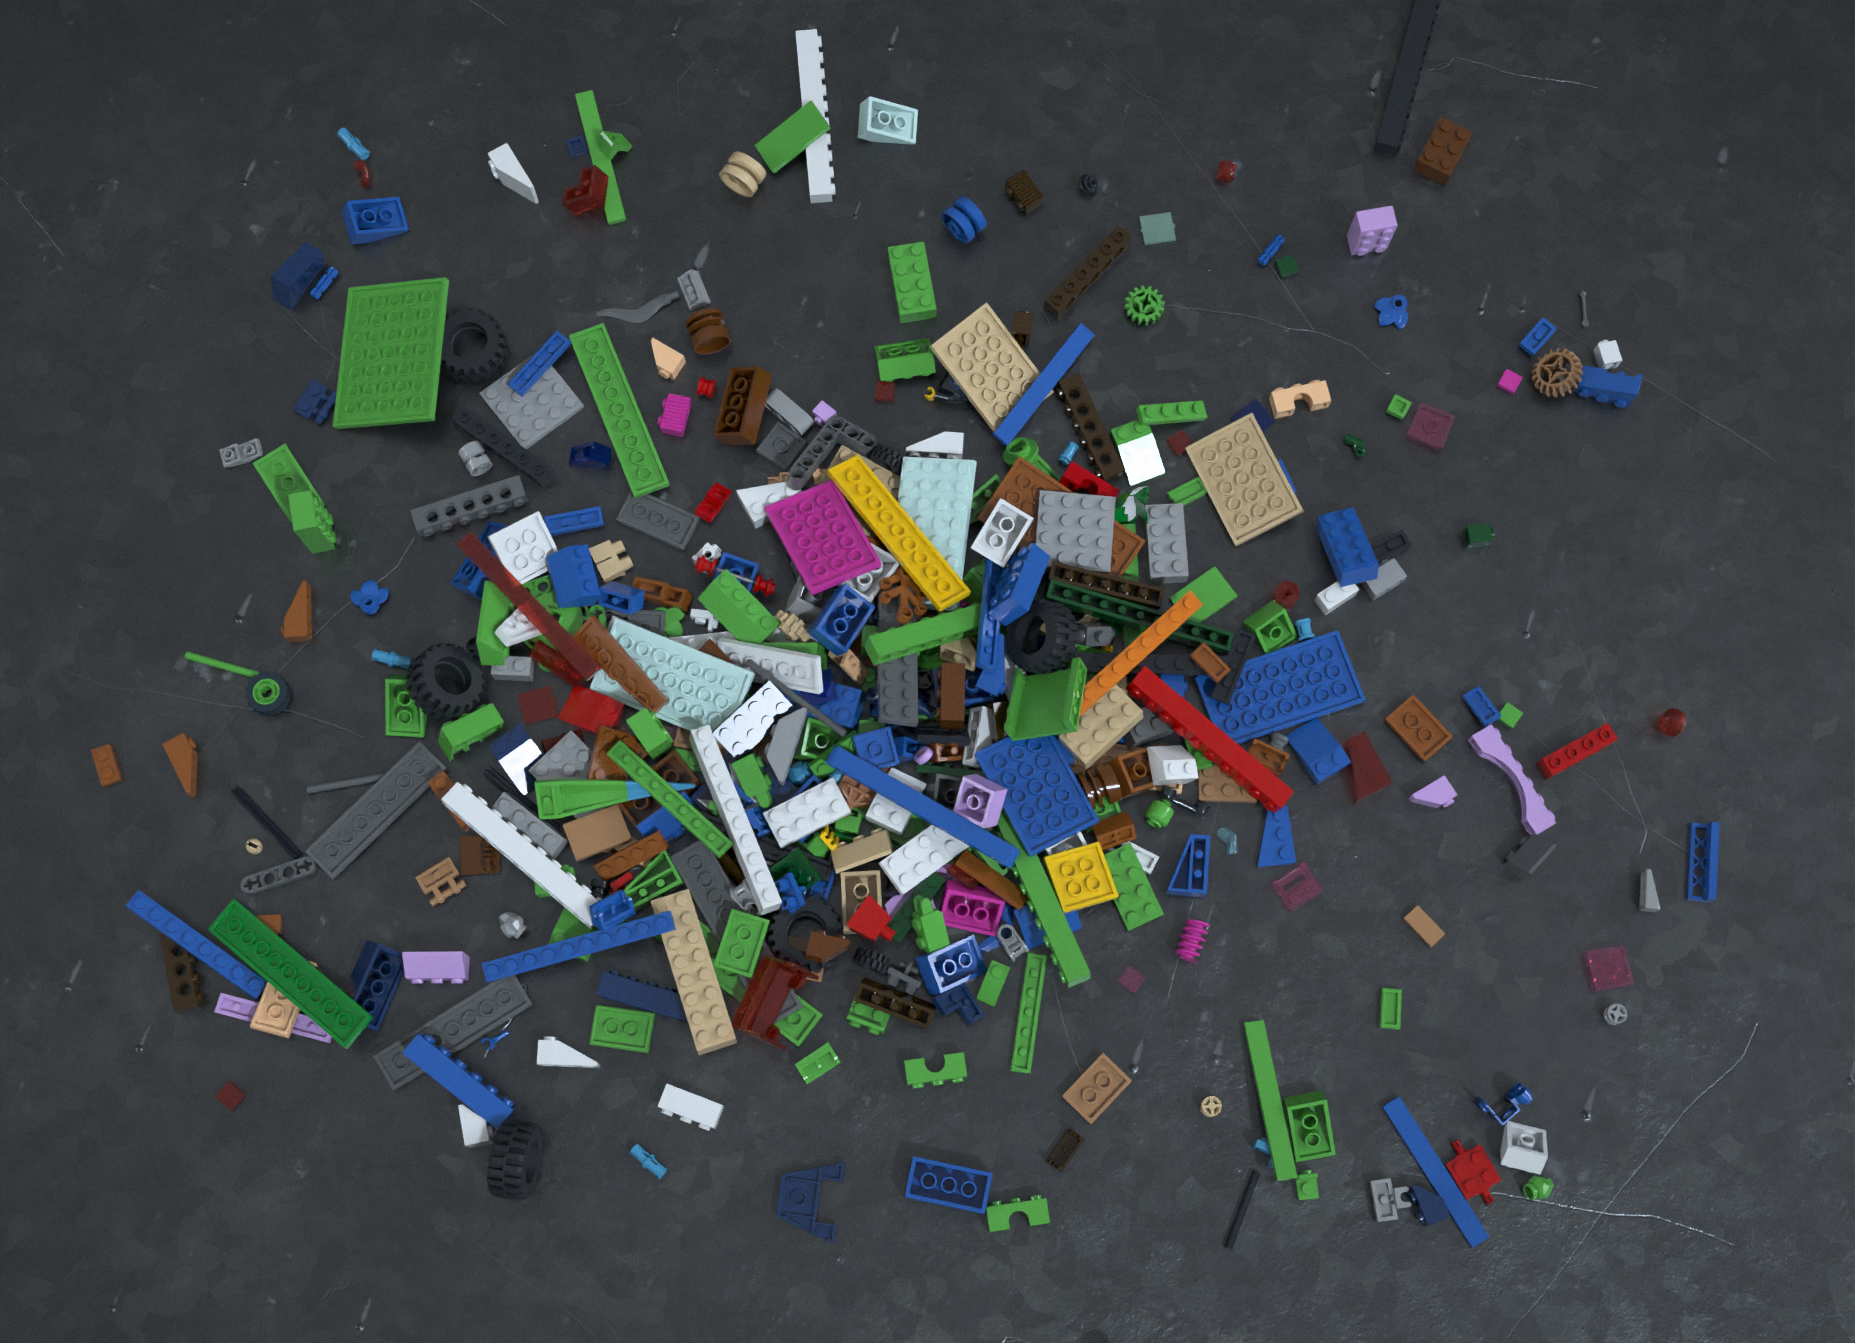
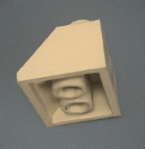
M882 828L871 831L872 835L864 838V835L852 838L853 843L847 845L845 841L839 843L837 848L833 851L831 850L836 874L895 852L888 830L883 831Z

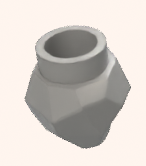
M504 912L499 916L500 928L508 938L513 936L518 939L527 928L523 924V918L515 913Z

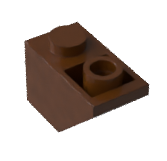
M821 930L811 931L805 959L826 963L848 950L850 940H847V937L842 935L829 936L827 932Z

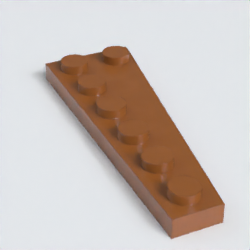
M595 615L591 616L568 641L584 657L591 659L596 667L604 670L609 678L616 680L622 686V689L631 694L647 710H653L657 714L669 701Z

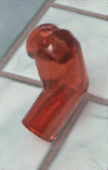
M362 159L361 161L355 160L354 169L361 170V186L369 187L370 172L366 162Z

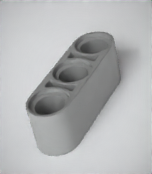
M775 387L767 395L765 406L799 436H802L814 424L813 419L778 388Z

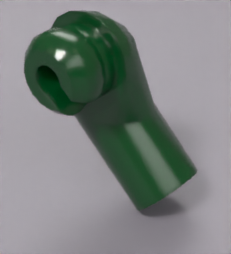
M1347 433L1344 442L1352 445L1357 457L1365 456L1367 451L1364 441Z

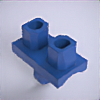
M792 872L787 873L774 883L778 893L781 892L783 896L781 899L782 910H789L790 914H793L805 905L802 894L806 892V888L798 886Z

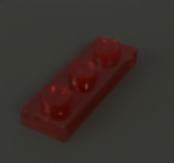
M541 640L536 642L529 657L576 688L581 684L587 671Z

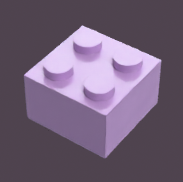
M978 774L963 776L953 812L983 828L996 826L1008 789Z

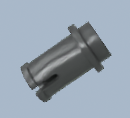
M605 607V612L612 613L605 614L607 620L611 619L613 615L626 620L628 614Z

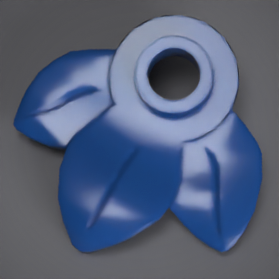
M1404 296L1384 297L1376 302L1374 307L1381 311L1379 315L1380 326L1389 325L1394 322L1398 329H1402L1408 321V313L1406 311L1408 302ZM1401 301L1402 305L1400 307L1395 306V302Z
M370 579L363 583L361 590H352L350 597L353 604L360 606L364 613L374 614L378 611L379 604L387 600L389 591L388 588L378 589L376 582Z

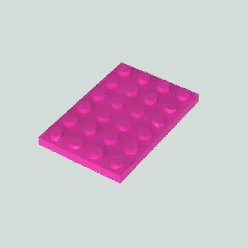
M832 480L764 507L766 515L811 596L882 567L879 557L839 488Z

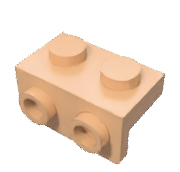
M848 649L846 653L836 656L829 651L828 655L842 671L849 675L857 685H862L868 669L854 653Z

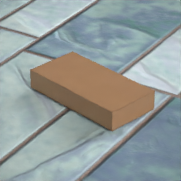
M1418 905L1403 918L1430 948L1445 935L1439 926Z

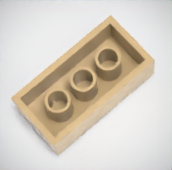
M1115 685L1079 717L1077 732L1059 735V741L1087 770L1143 719V711Z

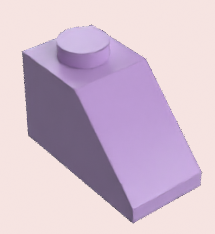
M1444 775L1412 794L1408 799L1410 802L1439 808L1442 805L1446 808L1454 803L1453 799L1457 796V793Z

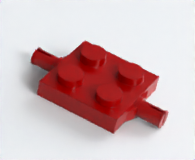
M1459 1139L1451 1143L1457 1155L1454 1159L1445 1163V1166L1464 1198L1468 1200L1475 1195L1482 1194L1487 1205L1494 1202L1495 1200L1490 1194L1489 1189L1494 1184L1500 1182L1501 1178L1481 1144L1472 1149L1464 1150Z

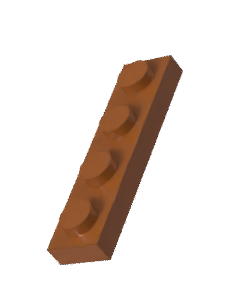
M660 830L597 862L594 868L602 881H607L668 849L669 845Z

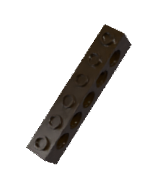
M1117 225L1050 294L1044 302V310L1058 321L1130 246L1132 236Z
M1077 373L1059 380L1058 387L1056 388L1057 394L1060 399L1063 398L1064 409L1067 415H1071L1073 429L1075 431L1078 430L1080 444L1088 452L1086 453L1087 459L1090 464L1093 463L1095 475L1107 483L1123 477L1125 469L1080 374ZM1075 394V395H1077L1079 398H1078V399H1071V398H1070V395ZM1082 410L1086 412V415L1081 416L1077 412ZM1085 427H1092L1094 431L1088 432L1085 430ZM1099 443L1102 447L1095 448L1092 444ZM1106 459L1109 461V464L1104 465L1100 460Z
M1054 561L1050 566L1046 582L1047 584L1050 579H1054L1155 610L1160 609L1165 588Z

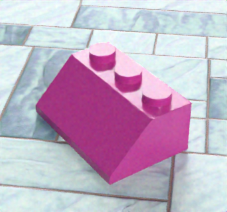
M947 879L939 911L943 914L945 926L995 937L1005 900L989 888L975 886L973 890H970L962 882Z

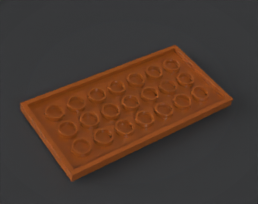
M1019 456L977 517V520L985 524L1000 498L1033 517L1034 520L1017 546L1021 549L1032 543L1035 544L1039 491L1074 492ZM1115 520L1110 573L1104 574L1121 578L1145 543V540Z

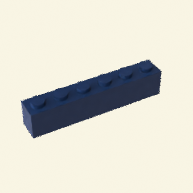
M609 970L608 973H602L596 992L598 997L688 1023L677 989L666 987L664 990L658 988V984L647 981L646 984L640 983L639 978L628 976L626 979L620 977L621 973Z

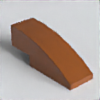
M636 576L631 586L644 590L645 601L668 608L675 607L684 612L688 611L693 594L687 589Z

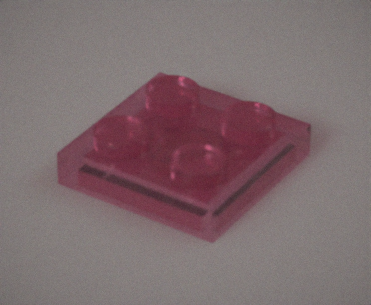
M1420 402L1406 437L1441 451L1455 416Z
M1626 946L1585 953L1594 992L1634 985Z

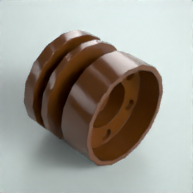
M703 309L691 314L685 320L688 334L692 336L691 343L695 353L701 355L715 353L723 350L731 343L728 328L725 327L724 315L720 309Z
M1108 762L1095 766V776L1088 769L1085 770V776L1082 772L1076 773V779L1094 811L1096 810V805L1098 808H1103L1102 798L1109 805L1122 800L1118 780Z

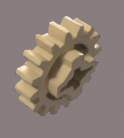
M779 610L774 616L780 623L778 626L781 629L780 631L795 642L798 639L802 643H807L811 639V636L807 633L808 631H806L808 627L792 612L788 615L786 612Z

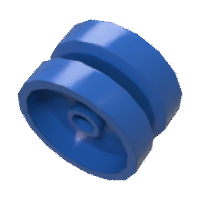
M964 196L957 198L953 202V207L949 206L941 213V218L946 228L956 239L965 244L975 237V233H980L987 227V222L982 212L971 200Z

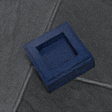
M582 135L565 140L571 159L588 154Z

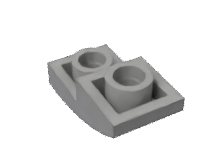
M256 438L241 445L235 443L219 450L225 468L249 463L264 457L260 440Z

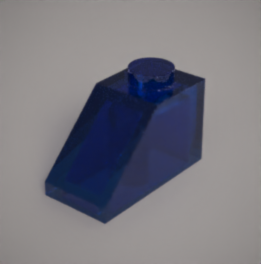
M595 441L571 447L569 465L594 469L607 467L610 465L612 448Z

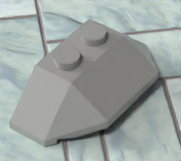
M804 707L779 719L777 725H773L771 730L772 741L767 743L764 754H767V760L780 785L783 786L808 714L807 708Z

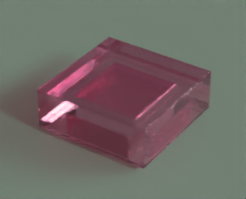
M1130 966L1118 983L1135 994L1146 977Z

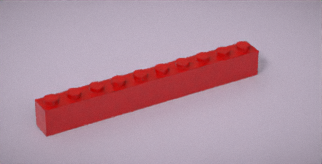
M1146 666L1127 685L1126 689L1131 696L1138 698L1144 703L1148 710L1157 714L1162 722L1169 724L1178 735L1188 740L1192 747L1201 751L1206 759L1214 762L1223 773L1233 778L1237 785L1246 789L1251 797L1258 799L1268 811L1276 813L1282 809L1294 791Z

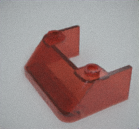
M772 956L763 957L733 1017L732 1027L765 1044L785 1051L787 1047L777 1042L780 1038V1029L774 1024L790 990L801 988L805 984L806 977L818 980L819 976L795 963Z

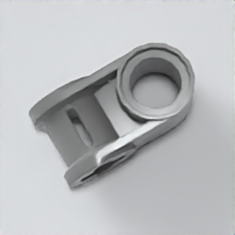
M746 878L737 887L730 888L731 897L745 913L757 917L760 915L758 908L752 905H756Z
M1001 924L998 926L995 934L996 938L1012 962L1022 953L1029 952L1028 947L1011 925ZM1007 927L1010 935L1004 939L1001 936V930Z

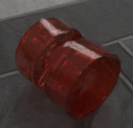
M1283 581L1276 587L1272 600L1284 607L1286 611H1289L1297 603L1300 589L1294 582Z

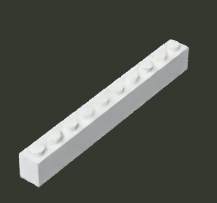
M817 29L795 31L802 107L812 100L829 124V117H825L824 113L828 112L827 101H823V96H826V84L822 85L821 80L825 79L824 68H820V63H823V52H819V47H822L821 36H817ZM826 133L806 148L811 203L832 202V195L835 194V183L831 184L830 179L834 178L833 167H829V161H832V150H828L827 146L831 145L830 134Z
M709 725L691 730L689 735L690 744L728 837L733 842L732 847L759 913L764 915L778 910L782 904L781 898Z
M457 782L441 799L442 803L592 930L594 925H592L589 906L598 902L601 898L597 897L595 899L590 894L591 890L584 884L580 886L576 883L577 879L570 872H563L560 869L562 866L556 860H549L546 857L547 853L539 846L535 848L530 844L532 841L525 834L521 836L517 833V828L509 821L507 823L501 819L502 815L497 810H490L483 798L480 796L476 798L471 794L473 791L470 787Z

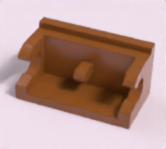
M1257 739L1253 740L1248 750L1250 755L1278 776L1284 770V766L1290 757V754Z
M1127 811L1100 820L1099 823L1091 826L1095 842L1100 843L1102 850L1137 839L1134 823Z

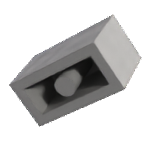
M1395 558L1390 561L1386 559L1379 564L1377 579L1361 582L1360 584L1373 601L1404 582L1407 575Z
M509 656L506 657L505 665L491 666V675L494 680L533 681L534 661L531 657Z

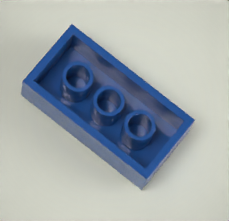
M1354 507L1318 515L1316 530L1340 587L1377 579L1379 563Z
M1034 543L1027 547H1022L1016 555L1012 554L1007 562L1006 569L1001 574L1002 579L995 589L996 594L990 601L991 606L988 613L1004 626H1007L1028 612L1050 555Z
M822 680L823 692L820 694L791 689L841 727L856 731L865 701L866 693L862 690ZM783 694V696L795 708L791 713L802 708L792 699ZM808 712L807 717L819 720Z
M913 1156L905 1198L985 1214L993 1173Z

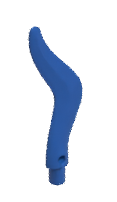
M1005 901L998 926L1001 924L1012 926L1014 906ZM1007 927L1001 930V936L1004 939L1010 935ZM995 935V937H988L978 947L981 955L1000 946L1001 943Z

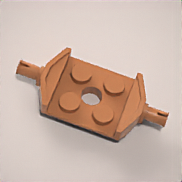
M890 767L879 770L888 774L890 771ZM845 774L838 785L850 811L852 808L869 809L877 794Z

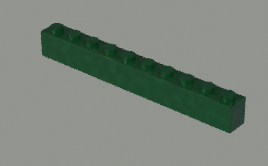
M1050 579L1046 584L1043 596L1044 600L1061 603L1069 610L1143 632L1165 613L1054 579ZM1187 619L1167 639L1194 647H1199L1204 642L1213 652L1225 655L1230 651L1234 633Z

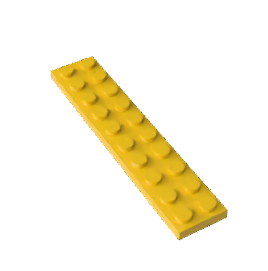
M859 454L828 469L827 475L939 612L970 595L971 591Z

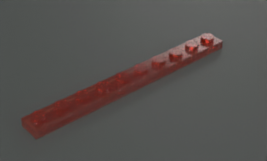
M471 531L457 543V546L587 682L602 669Z

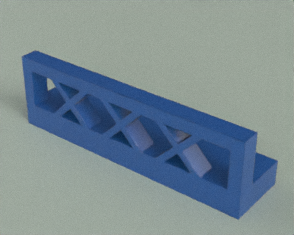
M1690 823L1686 900L1708 903L1716 900L1720 823ZM1695 828L1705 829V838L1701 841L1695 835ZM1698 846L1704 851V857L1700 860L1694 854V849ZM1697 865L1703 870V876L1699 879L1693 873ZM1696 884L1703 890L1702 897L1692 896L1693 887Z

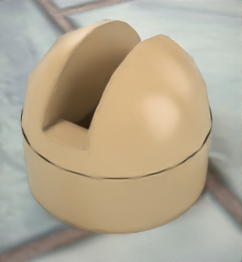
M251 838L246 842L245 847L249 853L258 854L261 852L263 845L260 840ZM250 843L258 845L257 849L249 846Z

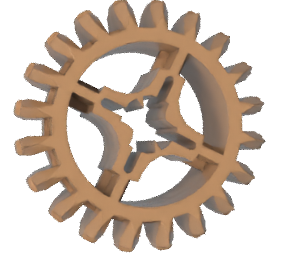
M1557 348L1556 352L1550 349V354L1543 352V358L1537 357L1539 363L1533 364L1535 369L1532 370V381L1540 393H1545L1548 397L1553 394L1557 398L1559 393L1565 396L1566 391L1571 393L1572 387L1577 388L1576 382H1581L1580 376L1583 375V365L1574 352H1569L1566 348L1563 351ZM1566 363L1571 365L1570 372L1566 370ZM1544 374L1549 376L1548 383L1544 381Z

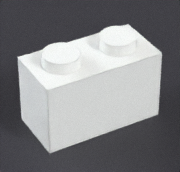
M1337 581L1317 594L1314 602L1325 616L1353 598L1359 591V588L1356 584L1340 587Z

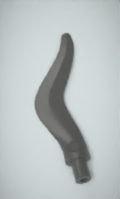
M677 290L668 294L665 292L639 309L611 308L601 310L596 315L598 317H613L636 324L643 323L661 307L671 303V300L678 298L679 295Z

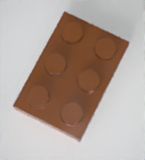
M1414 694L1384 720L1423 763L1453 738Z
M599 726L586 779L627 780L628 774L613 762L606 753L619 740L634 752L637 736Z

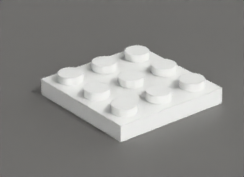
M539 511L487 536L512 588L548 571L546 557L558 551Z

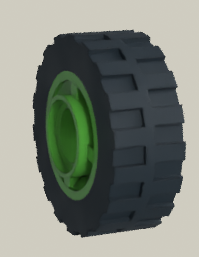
M270 671L261 672L259 675L252 677L253 679L248 682L245 694L247 703L260 715L275 716V714H280L281 711L285 710L290 703V697H292L291 688L287 681L277 673H271ZM268 691H272L270 696L265 697Z

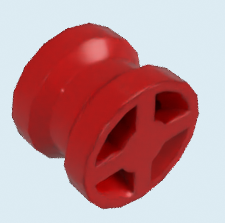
M700 377L697 395H706L708 398H712L716 388V380L708 381L706 378Z

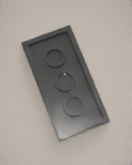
M631 490L616 518V522L682 551H685L700 521L699 516L652 495L646 494L634 499Z

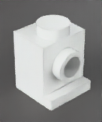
M707 542L692 557L693 563H696L698 557L701 558L702 555L711 553V557H706V560L712 562L714 559H717L718 564L722 557V554H720L722 550L716 544L710 545Z

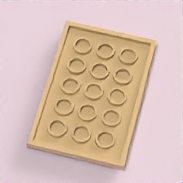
M985 303L930 346V349L993 432L1040 374L988 303ZM1051 390L1050 393L1046 396V398L1049 397L1052 393H1054V391Z
M1253 413L1240 418L1185 448L1236 547L1304 512Z

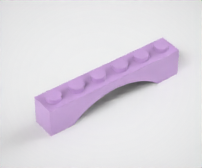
M1491 724L1472 735L1468 741L1477 755L1498 765L1513 781L1521 800V822L1530 836L1533 834L1538 835L1556 824L1554 814L1551 810H1547L1543 804V797L1536 793L1533 788V782L1524 775L1519 761H1515L1511 755L1512 751L1502 741L1499 730Z

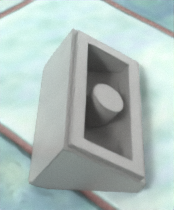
M690 269L677 278L689 310H694L711 303L698 271Z

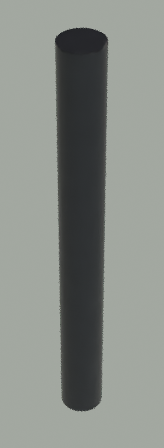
M1252 1171L1225 1244L1227 1249L1232 1250L1260 1176V1173Z

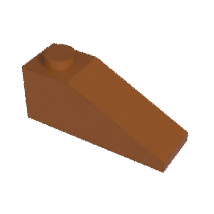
M302 581L284 618V625L281 626V634L288 642L312 641L311 585L307 581Z
M182 733L163 743V746L186 793L193 798L196 796L197 752L195 747L197 745L192 736L188 737Z

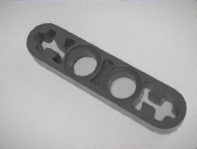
M306 856L243 878L241 889L245 893L252 895L304 878L316 872L317 863L311 857ZM307 861L310 864H312L311 866H309L310 870L308 871L305 868L299 869V871L301 872L300 874L298 873V869L295 866L296 864H298V867L301 868L306 865L305 862ZM287 867H292L294 870L293 875L288 878L285 877L284 870ZM267 874H274L275 879L273 883H265V876ZM258 877H260V882L263 885L262 887L260 884H255L252 886V890L248 887L246 888V886L249 885L250 880L251 882L256 883L259 882Z

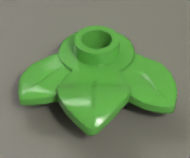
M658 607L653 610L666 611L665 637L667 635L672 637L682 636L683 628L679 621L685 614L680 609L675 607L670 609Z

